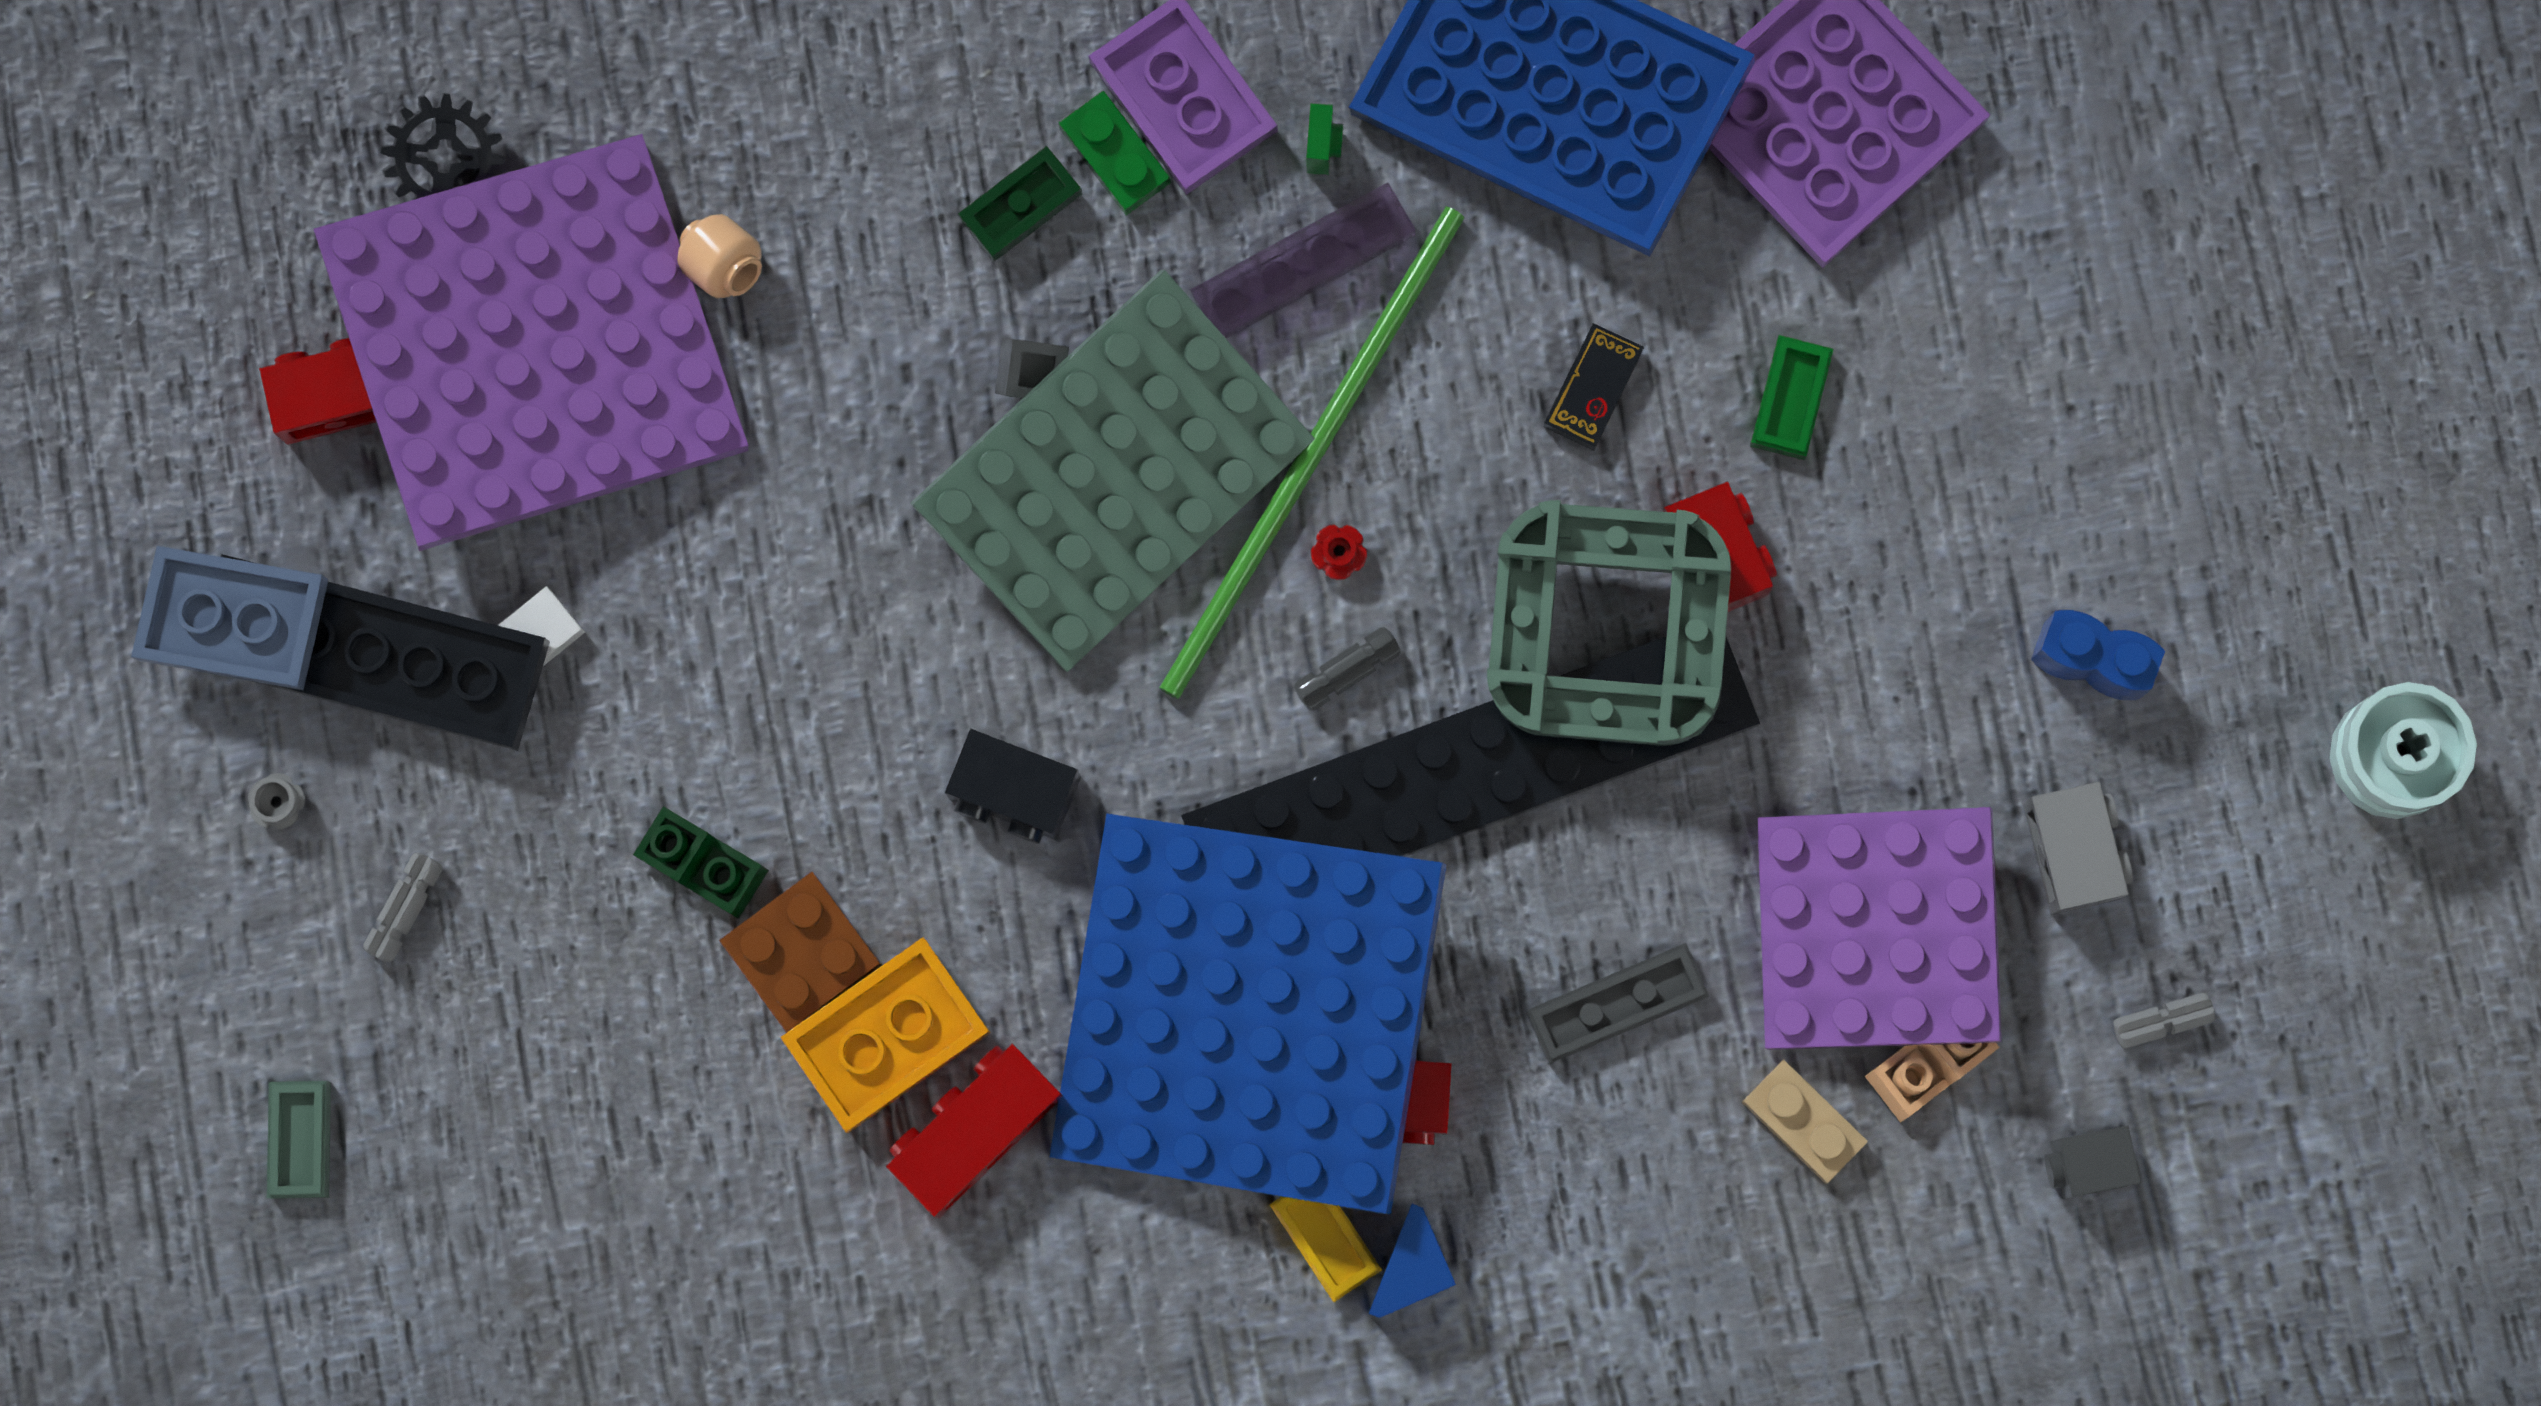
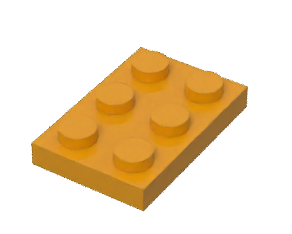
M922 937L780 1038L844 1131L850 1133L991 1032L927 940Z

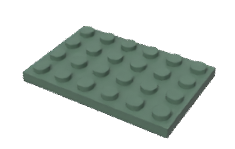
M1160 270L910 504L1064 671L1068 672L1311 444L1315 438L1165 270Z

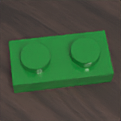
M1104 90L1058 123L1062 133L1126 216L1171 184L1169 175Z

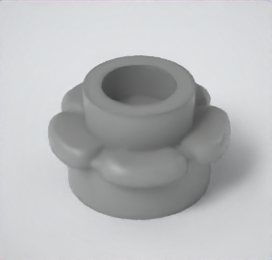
M281 773L270 774L268 777L257 781L250 789L248 796L251 809L250 814L258 825L264 828L275 826L277 829H285L292 826L298 820L297 813L305 805V795L299 785H294L292 778L288 775ZM274 797L281 798L282 803L279 807H273L272 799Z

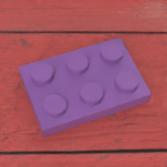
M1186 0L1167 1L1088 56L1090 64L1186 195L1278 132L1275 121Z

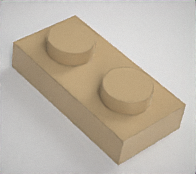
M1782 1060L1742 1101L1825 1184L1829 1183L1868 1142L1785 1060Z

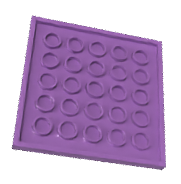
M642 134L314 228L315 237L419 551L748 451L749 445L693 281L682 273L678 265L677 258L680 243Z

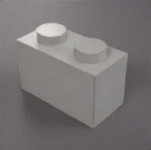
M2100 781L2032 796L2023 803L2051 915L2117 901L2128 895L2126 885L2133 882L2131 864L2125 850L2117 851L2112 828L2118 827V814L2111 794L2103 795Z

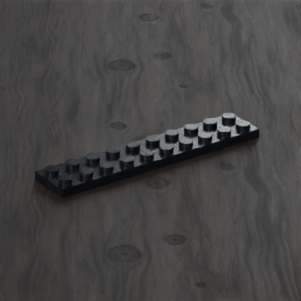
M1667 636L1557 677L1662 685ZM1726 637L1721 696L1716 713L1701 734L1678 744L1648 745L1535 735L1517 728L1506 720L1494 700L1185 813L1181 817L1184 825L1406 857L1756 728L1760 725V721Z

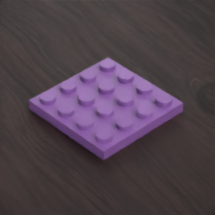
M1783 0L1734 44L1755 54V63L1714 137L1709 150L1805 251L1824 268L1985 124L1990 114L1881 0Z
M1991 807L1758 817L1765 1049L2002 1043L1993 810Z

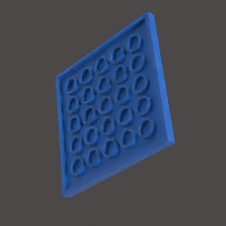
M1106 813L1060 1093L1063 1096L1058 1101L1049 1157L1391 1214L1447 865L1436 861Z

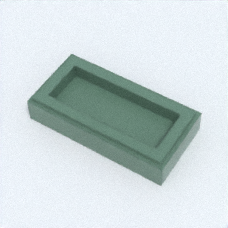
M269 1082L267 1198H329L331 1082Z

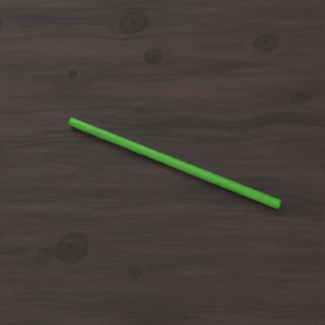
M1450 207L1444 208L1310 433L1315 439L1294 460L1160 685L1159 689L1171 697L1179 700L1465 219L1455 209Z

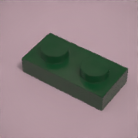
M1045 146L959 212L958 216L968 231L993 262H995L1083 193L1081 187L1048 146Z

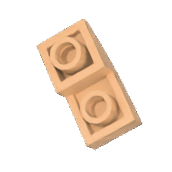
M1997 1043L1907 1045L1865 1075V1077L1901 1123L2000 1047Z

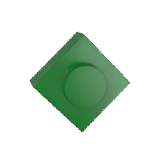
M1310 103L1306 153L1307 173L1329 175L1330 157L1341 158L1343 124L1333 123V105Z

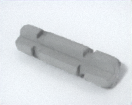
M416 852L411 856L403 871L407 873L404 881L399 879L377 918L381 922L378 929L372 928L363 944V949L367 953L385 962L394 960L402 945V942L398 941L402 933L407 935L429 895L425 893L428 885L434 886L442 871V865L422 853Z

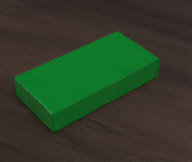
M1778 335L1750 447L1805 461L1834 351L1833 348Z

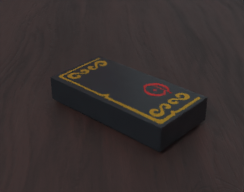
M1593 323L1543 427L1595 451L1643 353L1644 347Z

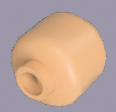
M723 214L710 215L701 220L691 222L684 229L680 237L677 262L682 273L707 294L715 298H727L746 293L756 283L762 269V251L759 242L731 218Z

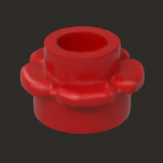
M1333 524L1324 527L1316 535L1317 543L1311 548V559L1314 566L1319 570H1323L1327 577L1334 580L1347 579L1354 571H1360L1365 565L1367 549L1363 547L1364 538L1356 528L1349 525L1338 528L1337 525ZM1341 546L1344 548L1345 553L1342 556H1336L1334 549Z

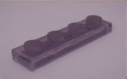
M1387 182L1190 289L1191 296L1198 308L1227 339L1416 235V230L1390 184Z

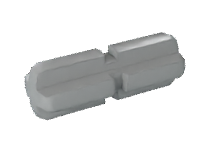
M2199 993L2163 1004L2161 1010L2156 1006L2119 1017L2113 1022L2114 1032L2122 1048H2130L2166 1037V1032L2168 1031L2173 1035L2212 1023L2215 1020V1011L2208 994Z

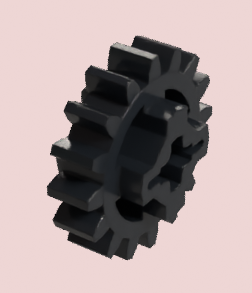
M448 93L441 94L438 106H432L425 95L418 96L419 111L413 113L406 107L401 106L398 111L404 123L400 127L386 124L384 128L395 139L393 145L379 146L381 154L393 157V164L385 167L382 172L385 177L399 176L401 181L393 191L398 197H402L411 191L415 194L413 200L453 189V179L466 168H477V170L465 185L495 176L490 173L491 165L505 163V157L492 153L491 150L492 145L502 140L501 134L498 132L486 133L483 129L488 125L491 117L486 112L477 115L475 118L471 117L470 113L473 102L466 98L456 109L452 107V100ZM433 118L431 131L419 141H407L411 132L419 124ZM456 119L470 128L477 139L479 147L464 145L456 136ZM446 139L447 147L461 155H468V157H456L455 160H447L445 169L438 170V165L434 160L416 153L438 149L440 140ZM405 163L420 164L429 174V190L419 186L412 179Z

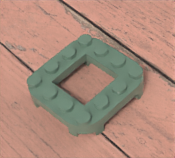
M1561 500L1540 502L1538 506L1525 511L1517 517L1508 527L1507 531L1503 532L1498 546L1499 560L1489 668H1487L1489 691L1502 716L1517 728L1541 736L1648 745H1674L1701 734L1715 715L1720 701L1728 617L1731 563L1729 551L1718 532L1706 521L1699 518V515L1685 510L1677 509V513L1569 505L1561 504ZM1558 564L1672 573L1662 685L1548 676Z

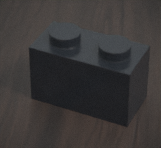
M970 728L945 794L950 800L957 802L954 812L985 824L989 815L1010 823L1007 830L1010 834L1040 844L1042 836L1057 840L1081 775L1076 768Z

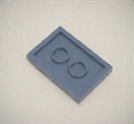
M157 546L131 657L142 662L304 690L329 579L315 573Z

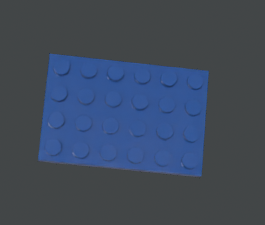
M1407 0L1349 105L1351 115L1650 257L1755 63V54L1638 0Z

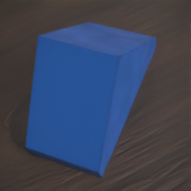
M1413 1203L1410 1206L1369 1311L1370 1315L1377 1318L1386 1316L1456 1285L1423 1207Z

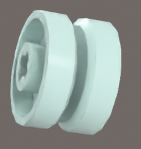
M2406 682L2384 687L2346 712L2332 735L2329 759L2335 782L2351 803L2371 815L2400 819L2421 814L2430 808L2440 805L2460 791L2474 769L2477 742L2470 718L2454 698L2434 686ZM2396 745H2402L2407 755L2401 757Z

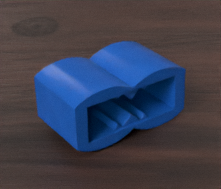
M2058 610L2044 622L2031 660L2037 667L2051 676L2072 681L2085 679L2095 690L2108 697L2119 700H2138L2153 688L2165 650L2153 639L2141 633L2128 630L2110 631L2101 621L2091 615L2075 610Z

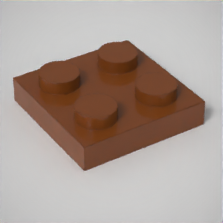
M810 872L719 940L786 1033L882 966L813 872Z

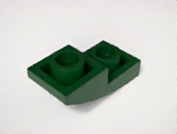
M664 806L633 854L636 858L737 919L741 917L769 871L764 866Z

